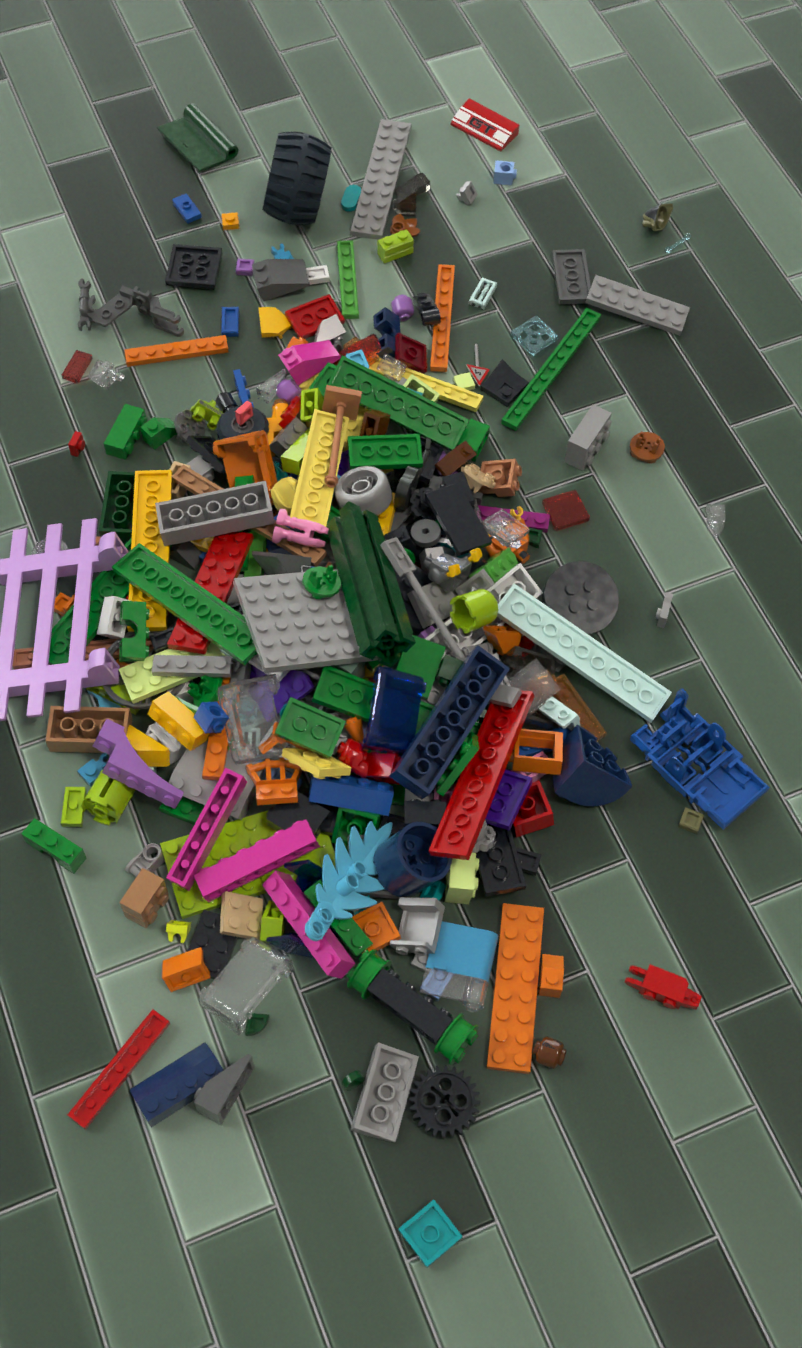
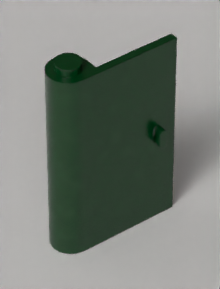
M189 104L185 107L182 118L157 127V130L199 172L232 160L239 151L238 147L195 104Z

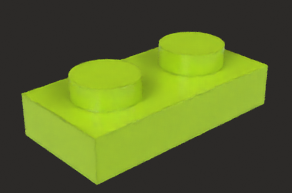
M65 787L61 817L62 827L83 826L84 811L81 804L86 797V787Z

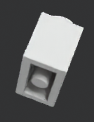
M116 596L104 597L97 630L98 635L113 639L124 638L126 625H120V605L122 601L131 600Z

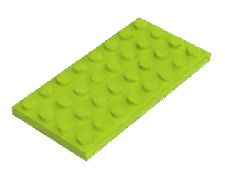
M269 810L244 817L242 820L238 819L225 823L202 868L211 867L222 858H229L243 848L248 849L254 846L261 839L272 837L277 831L268 826L266 815ZM320 833L317 837L320 845L319 848L275 870L290 874L293 880L299 883L322 875L323 859L326 854L329 855L335 867V852L329 835ZM189 835L160 843L168 873ZM275 870L231 892L252 897L267 893L262 884ZM196 880L190 891L172 883L182 919L201 914L204 910L210 911L221 907L222 896L208 903L203 898Z

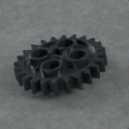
M447 1065L444 1066L443 1071H440L439 1067L436 1066L434 1073L427 1069V1077L420 1074L422 1082L414 1081L417 1089L410 1090V1093L415 1097L409 1098V1103L415 1105L410 1107V1112H416L413 1115V1120L420 1119L418 1128L426 1126L425 1134L432 1130L434 1138L438 1133H441L442 1139H445L446 1133H449L453 1139L455 1131L461 1136L463 1133L462 1127L467 1130L470 1129L468 1121L475 1123L476 1119L472 1115L479 1114V1110L474 1107L480 1106L481 1101L475 1100V1098L479 1097L480 1093L473 1092L476 1088V1083L469 1084L471 1076L464 1079L463 1070L457 1074L455 1066L451 1071H448ZM442 1082H448L451 1088L444 1091L439 1085ZM434 1087L439 1095H437L430 1088ZM432 1097L435 1103L428 1106L424 1104L423 1099ZM441 1098H442L443 1100L448 1099V1100H449L448 1105L445 1104V1103H444L443 1105H441V1104H440V1103H441ZM457 1098H462L465 1100L466 1105L458 1107L454 1101ZM451 1109H452L453 1111H455L456 1113H458L459 1116L456 1117V1116L453 1114V1112L451 1111ZM441 1113H446L449 1115L450 1120L441 1122L438 1116Z

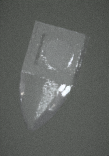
M707 504L705 508L706 525L710 534L714 538H718L724 528L725 505Z

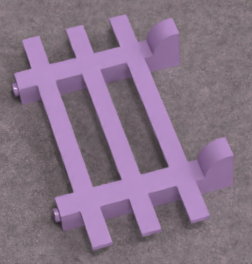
M97 518L82 520L80 548L60 551L63 525L59 523L47 526L45 553L25 556L28 529L13 530L10 558L0 559V584L6 585L0 632V721L6 720L9 697L29 695L26 716L30 718L43 716L46 692L66 690L64 713L79 712L82 688L119 683L120 666L106 648L93 650L89 654V660L85 661L93 573L113 570L112 566L129 552L116 532L104 534L99 540V545L95 546ZM77 575L69 661L63 664L48 665L57 578ZM41 580L32 667L12 670L22 582Z

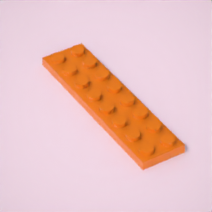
M503 903L486 1069L530 1074L544 908Z

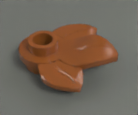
M398 214L392 219L393 224L390 227L392 235L404 230H408L412 237L420 233V229L416 228L417 218L404 219L401 214Z

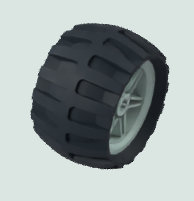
M278 133L262 210L271 217L288 224L307 225L315 223L324 190L332 147L323 140L307 133Z

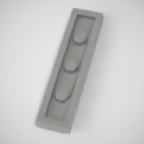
M154 655L152 675L231 677L233 659L232 656Z

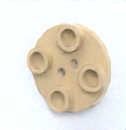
M471 463L470 466L466 465L464 467V472L471 477L468 484L469 487H475L474 493L483 485L489 488L496 486L494 482L495 477L490 473L486 472L484 474L479 471L480 467Z

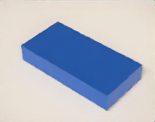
M222 307V335H226V337H239V307Z

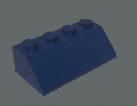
M204 1042L129 1089L152 1128L194 1101V1095L198 1088H203L207 1081L224 1069Z

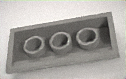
M379 1042L374 1046L351 1125V1131L389 1142H396L419 1056Z

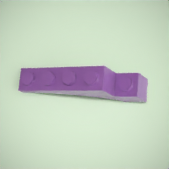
M106 719L92 746L110 755L102 773L175 809L184 792L166 782L147 766L126 737L125 727Z

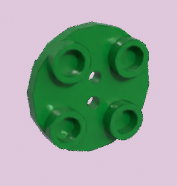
M333 565L328 567H312L306 570L302 578L304 588L315 599L332 597L340 591L341 580L337 571H333Z
M203 675L198 684L192 682L188 684L191 689L187 692L193 697L195 706L199 707L201 702H218L220 700L223 677Z

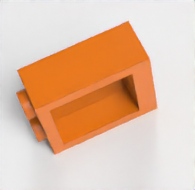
M521 729L509 762H513L512 771L560 775L563 762V732ZM519 746L553 749V758L519 755Z

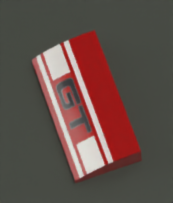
M470 98L462 105L451 121V125L500 152L519 134V124Z

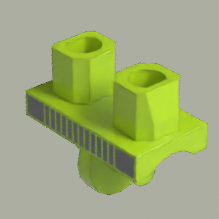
M199 399L190 410L193 412L192 418L198 422H201L203 419L208 421L207 427L213 431L217 428V423L224 413L215 407L216 401L214 400L208 403L205 400Z

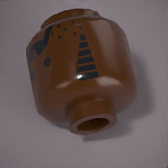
M547 1036L541 1042L537 1041L533 1053L536 1054L537 1063L552 1069L557 1068L558 1065L562 1066L567 1052L561 1041Z

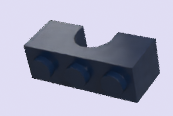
M385 307L373 315L374 329L382 335L381 338L375 341V353L381 359L394 362L395 336L401 333L400 317Z

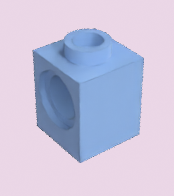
M495 161L493 184L512 185L513 179H516L517 169H514V162Z

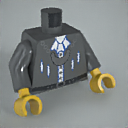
M476 548L470 551L471 556L467 555L461 559L448 554H442L436 559L427 556L423 566L429 569L428 578L449 591H453L468 580L472 562H478L482 557V552L480 548Z

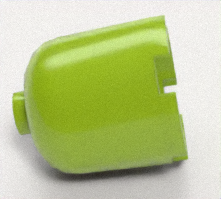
M484 589L453 597L450 601L453 610L450 612L452 622L457 629L461 628L465 634L494 622L498 616L499 610L496 598L491 592Z

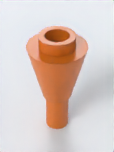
M351 717L345 720L344 728L354 740L362 743L363 750L368 751L364 741L362 719Z

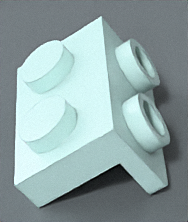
M552 696L538 706V710L564 729L567 727L572 731L577 724L581 726L578 714Z

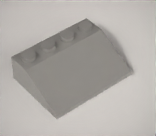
M208 741L192 751L186 749L168 782L183 791L184 797L206 805L218 782L217 780H204L202 778ZM228 750L225 768L244 776L247 780V784L230 816L242 820L246 816L256 792V786L247 773L246 765L250 763L253 765L259 762ZM265 769L256 772L257 775L259 776L260 780H261V778H262V775H263Z

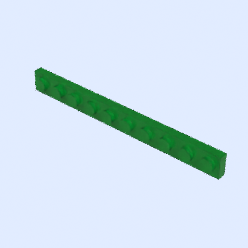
M589 308L584 310L504 415L501 424L517 431L599 322L601 314Z

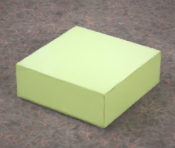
M470 372L453 377L456 386L466 390L475 389V383Z

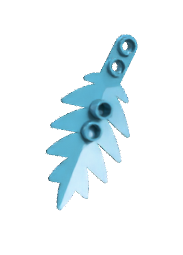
M370 821L366 827L363 841L356 827L353 826L349 837V854L341 837L336 839L335 867L329 855L326 854L323 859L322 870L323 888L320 883L316 885V897L319 904L305 924V933L312 941L321 940L334 918L350 919L353 915L345 910L364 909L377 904L376 900L359 893H371L385 889L378 879L371 876L378 875L375 863H373L374 854L380 844L389 838L393 825L392 822L376 830L373 822Z

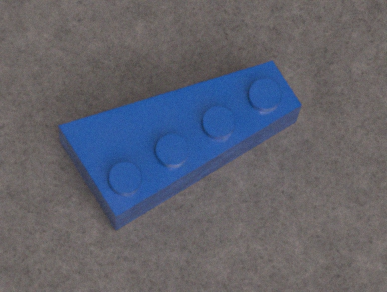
M313 774L311 775L309 802L389 816L394 795L393 786L390 784L376 782L351 774L341 776V778L325 777V779H317L313 777Z

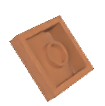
M516 459L482 462L480 471L484 474L486 472L492 474L495 477L494 482L496 486L489 488L483 485L478 492L483 494L496 493L497 497L515 496V492L519 491L520 488L518 476H522V468L518 465Z

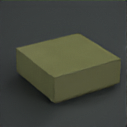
M685 807L678 827L697 834L704 814Z

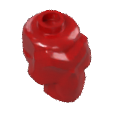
M352 738L347 739L345 742L341 741L336 749L338 760L350 766L351 773L354 772L358 776L365 778L369 771V763L365 761L368 752L363 750L362 743Z

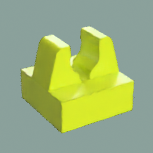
M170 920L166 926L170 942L174 941V935L178 933L181 936V943H184L191 930V922Z

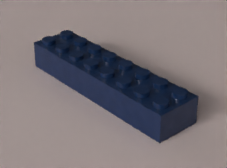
M477 645L468 654L389 777L421 800L430 795L510 668Z

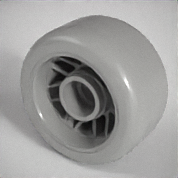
M371 466L357 467L344 473L338 479V484L334 489L340 510L350 501L360 506L361 511L368 510L376 515H380L388 508L392 500V491L387 476L382 470Z

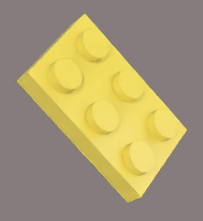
M297 747L283 748L282 756L288 759L289 763L300 766L301 770L312 773L313 777L317 779H325V777L341 778V776L350 775L351 773L350 766L332 756L329 759L313 751H304Z

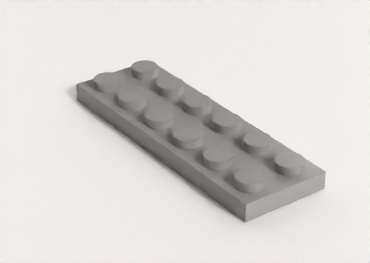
M595 275L585 302L679 336L690 307L598 275Z

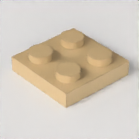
M227 891L222 893L220 934L260 940L263 899Z

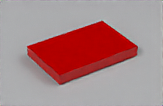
M330 294L285 311V316L298 338L306 339L316 335L321 321L337 314L341 324L345 323L343 315Z

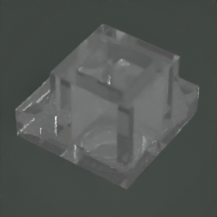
M384 354L376 369L381 371L386 378L396 382L403 376L407 365L388 354Z
M98 359L87 377L98 385L109 389L113 382H122L125 376L114 368L115 365L108 360L103 362Z

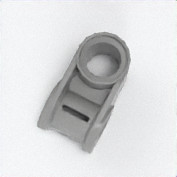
M155 843L146 845L127 864L125 871L132 873L135 877H137L142 868L153 873L164 862V856L159 845ZM158 853L155 858H149L150 854Z

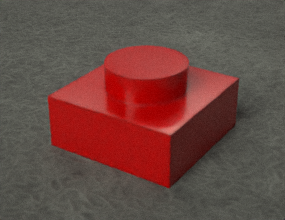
M75 431L68 444L72 456L78 457L80 452L84 450L85 441L81 432Z

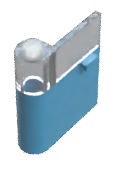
M442 921L435 954L429 953L420 993L462 1001L466 1010L471 1012H478V1010L483 1009L498 934L488 930Z

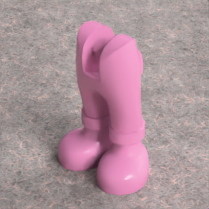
M280 508L276 524L290 526V528H296L305 531V533L275 526L272 537L273 543L277 544L282 539H287V541H293L308 547H325V541L317 538L314 539L313 536L315 531L320 534H328L329 529L310 520L298 519L296 517L291 518L288 516L286 509Z

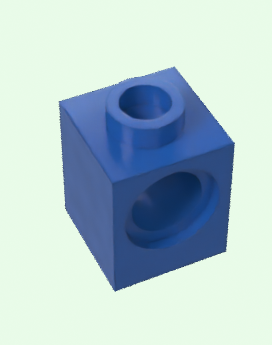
M201 702L194 715V719L205 733H221L229 719L218 702Z

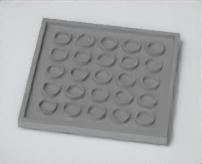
M305 572L234 578L233 585L264 673L378 660L377 656L371 660L361 656L359 653L360 647L357 645L342 585L338 594L332 597L315 599L304 588L302 583Z

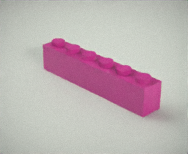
M228 768L224 769L166 877L171 883L190 891L196 880L194 875L199 873L247 784L244 776Z
M300 820L286 830L275 832L268 839L257 841L254 846L248 849L243 848L229 858L220 859L217 864L211 867L202 868L194 877L203 898L209 903L221 897L225 891L231 892L319 848L320 845L308 821Z
M275 870L262 886L327 976L342 979L356 963L330 928H328L323 938L319 941H312L305 933V924L315 908L305 897L290 874Z

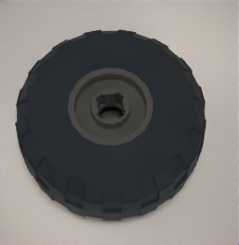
M240 406L227 410L221 415L217 423L218 440L264 430L266 434L269 433V422L266 416L254 407L252 408L253 416L243 425L236 422L235 411Z

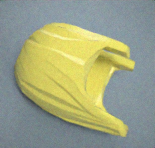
M291 476L281 479L271 489L273 504L278 511L280 508L286 509L288 516L291 513L298 483Z

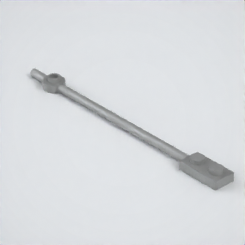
M395 537L384 541L380 546L395 568V571L400 577H407L456 658L465 661L466 657L414 576L413 572L416 570V567L398 538ZM490 703L486 705V711L488 710Z

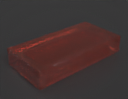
M76 350L61 375L62 379L78 383L93 359L92 354Z

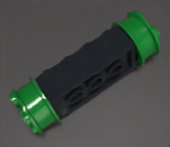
M376 949L366 950L361 955L360 963L357 967H353L346 977L349 979L347 988L357 990L362 994L361 998L363 1000L371 996L436 1045L434 1053H440L449 1060V1065L455 1062L459 1064L466 1055L465 1049L467 1046H472L477 1040L479 1025L473 1026L463 1018L464 1014L462 1013L453 1020L452 1015L447 1010L436 1008L435 1002L426 995L421 997L412 984L401 982L400 976L390 969L391 960L385 961L377 955Z

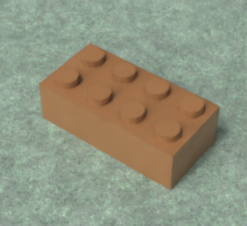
M51 706L46 734V744L49 751L104 753L92 746L106 719L125 727L124 732L126 735L129 725L132 726L133 720L130 709L80 707L79 712L64 713V706Z

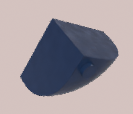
M578 724L563 742L561 774H553L554 791L559 797L584 806H601L616 801L632 787L630 778L624 768L620 769L616 763L618 759L608 747L604 749L596 741L598 739L596 736Z

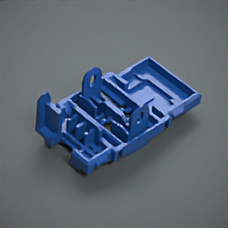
M680 689L677 691L673 704L660 714V717L666 723L654 733L645 724L631 735L630 741L642 752H645V760L649 761L651 759V765L675 790L679 791L685 798L689 796L691 804L695 802L724 830L767 793L770 787L746 763L742 762L743 755L726 740V733L719 724L712 723L710 725L698 713L694 716L685 707L688 694L684 689ZM693 742L689 750L681 746L683 743L688 746ZM677 748L687 754L688 758L686 761L681 757V752L678 753L676 751ZM695 763L700 766L704 774L701 775L699 773L695 776L696 771L690 765Z

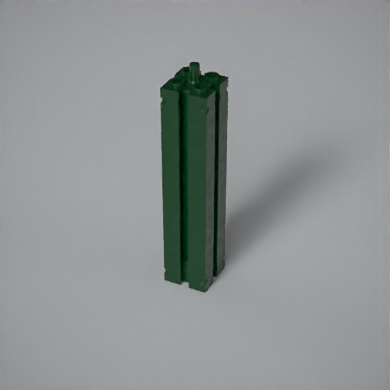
M348 501L339 511L341 517L334 516L326 527L329 529L328 537L357 645L360 647L359 653L361 656L371 660L377 656L379 663L391 668L401 658L400 652L406 653L416 641L412 636L413 631L393 565L380 546L385 539L381 525L378 522V515L368 510L361 511L360 506Z

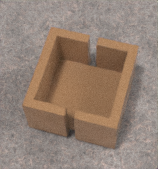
M142 868L119 902L125 917L144 928L152 924L157 918V912L160 907H163L169 899L164 879Z

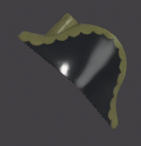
M661 204L647 210L643 214V227L652 228L653 231L663 230L672 213L673 204Z

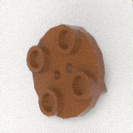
M641 431L631 439L629 446L630 455L640 461L653 464L664 453V441L655 433Z

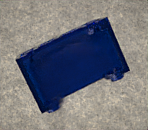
M378 666L374 671L373 680L377 682L373 684V698L368 727L366 728V732L369 733H366V737L363 739V749L395 753L402 756L415 737L422 693L425 694L427 682H424V678Z

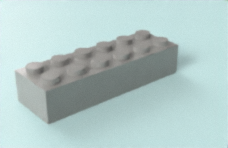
M266 481L155 503L160 535L164 546L275 524Z

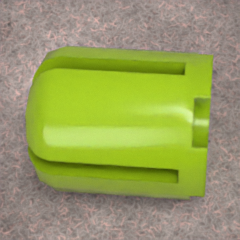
M100 771L84 798L81 807L84 812L87 809L95 816L93 818L94 821L104 825H110L111 822H116L117 824L136 789L130 788L126 784L112 779Z

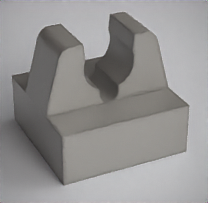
M467 181L460 188L456 196L459 201H464L466 205H469L478 193L472 182Z

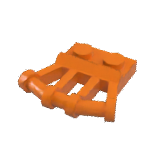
M284 757L279 758V760H270L268 758L253 765L252 763L246 765L247 773L256 786L257 805L298 802L297 782L303 771L300 766L289 763V760L284 759ZM271 768H280V779L271 780ZM285 768L295 769L292 777L289 779L285 777ZM266 769V780H260L256 772Z

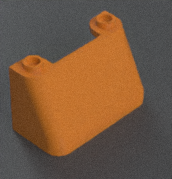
M264 430L214 441L213 453L218 458H223L229 488L235 487V477L253 475L254 483L266 481L272 506L271 489L278 481L266 432Z

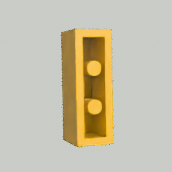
M169 691L152 701L147 715L189 751L194 750L207 741L209 733H205L194 719L195 714Z

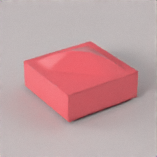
M246 401L235 411L238 424L243 425L253 416L252 403Z

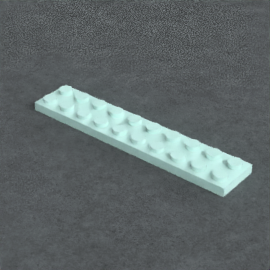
M516 584L512 585L499 602L498 618L651 723L671 695V691Z

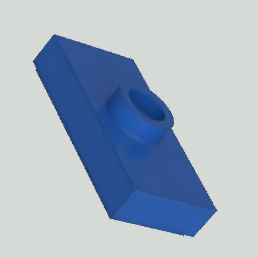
M187 193L172 199L174 206L187 224L202 218L200 211Z

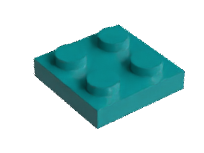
M432 1200L398 1229L426 1268L463 1238L435 1200Z

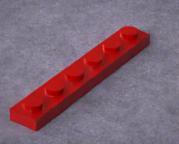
M152 1009L68 1113V1117L86 1130L167 1029L170 1021Z

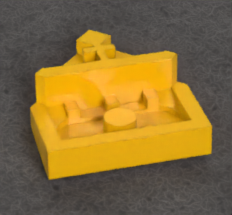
M259 307L262 338L279 336V339H281L288 329L293 328L287 317L277 308Z

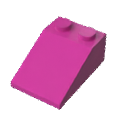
M329 340L294 345L284 349L278 355L297 385L323 370L328 362L332 364L341 358Z

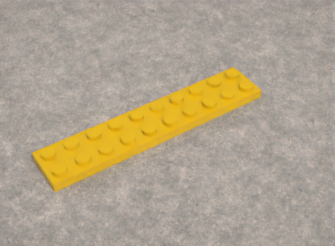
M172 470L135 471L131 550L140 543L169 563L170 545L164 546L155 503L172 500ZM129 583V600L146 602V609H149V620H146V627H149V631L167 630L168 610ZM127 626L128 632H134L130 626Z

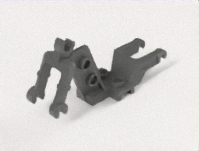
M83 278L79 280L78 285L81 291L79 297L80 320L78 328L80 331H82L83 325H87L88 331H91L92 322L107 327L129 310L132 305H135L142 314L152 316L155 328L174 334L177 337L184 334L183 328L178 331L177 324L181 320L180 315H177L175 318L173 311L162 308L159 298L152 297L151 291L143 293L140 292L137 286H135L134 290L122 286L119 294L101 308L94 310L92 308L96 302L95 295L89 296L91 283L90 281L85 283Z

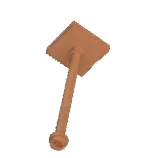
M326 385L322 411L336 414L329 474L325 476L324 482L327 487L334 488L338 484L336 469L343 416L348 417L349 420L356 421L362 391Z

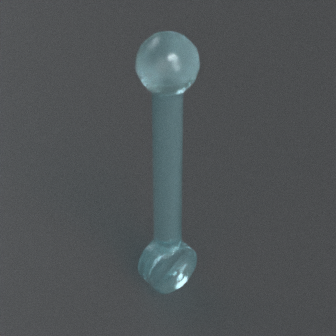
M687 233L685 234V237H683L681 240L673 244L671 247L667 246L665 248V252L671 253L673 248L681 244L686 239L689 240L691 238V234Z

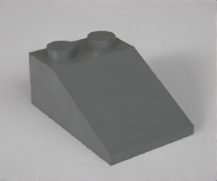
M266 259L252 264L256 287L263 302L310 286L304 259Z
M245 1055L207 1081L203 1088H198L194 1095V1103L199 1114L219 1125L223 1124L255 1068L252 1055Z

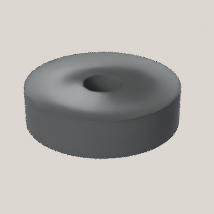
M430 519L417 521L411 528L412 541L420 547L434 546L441 538L440 526Z

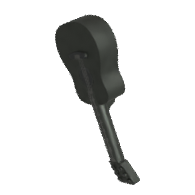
M426 438L425 451L422 454L423 468L431 451L430 443L432 441ZM407 466L396 489L395 508L407 510L409 500L417 487L423 468Z

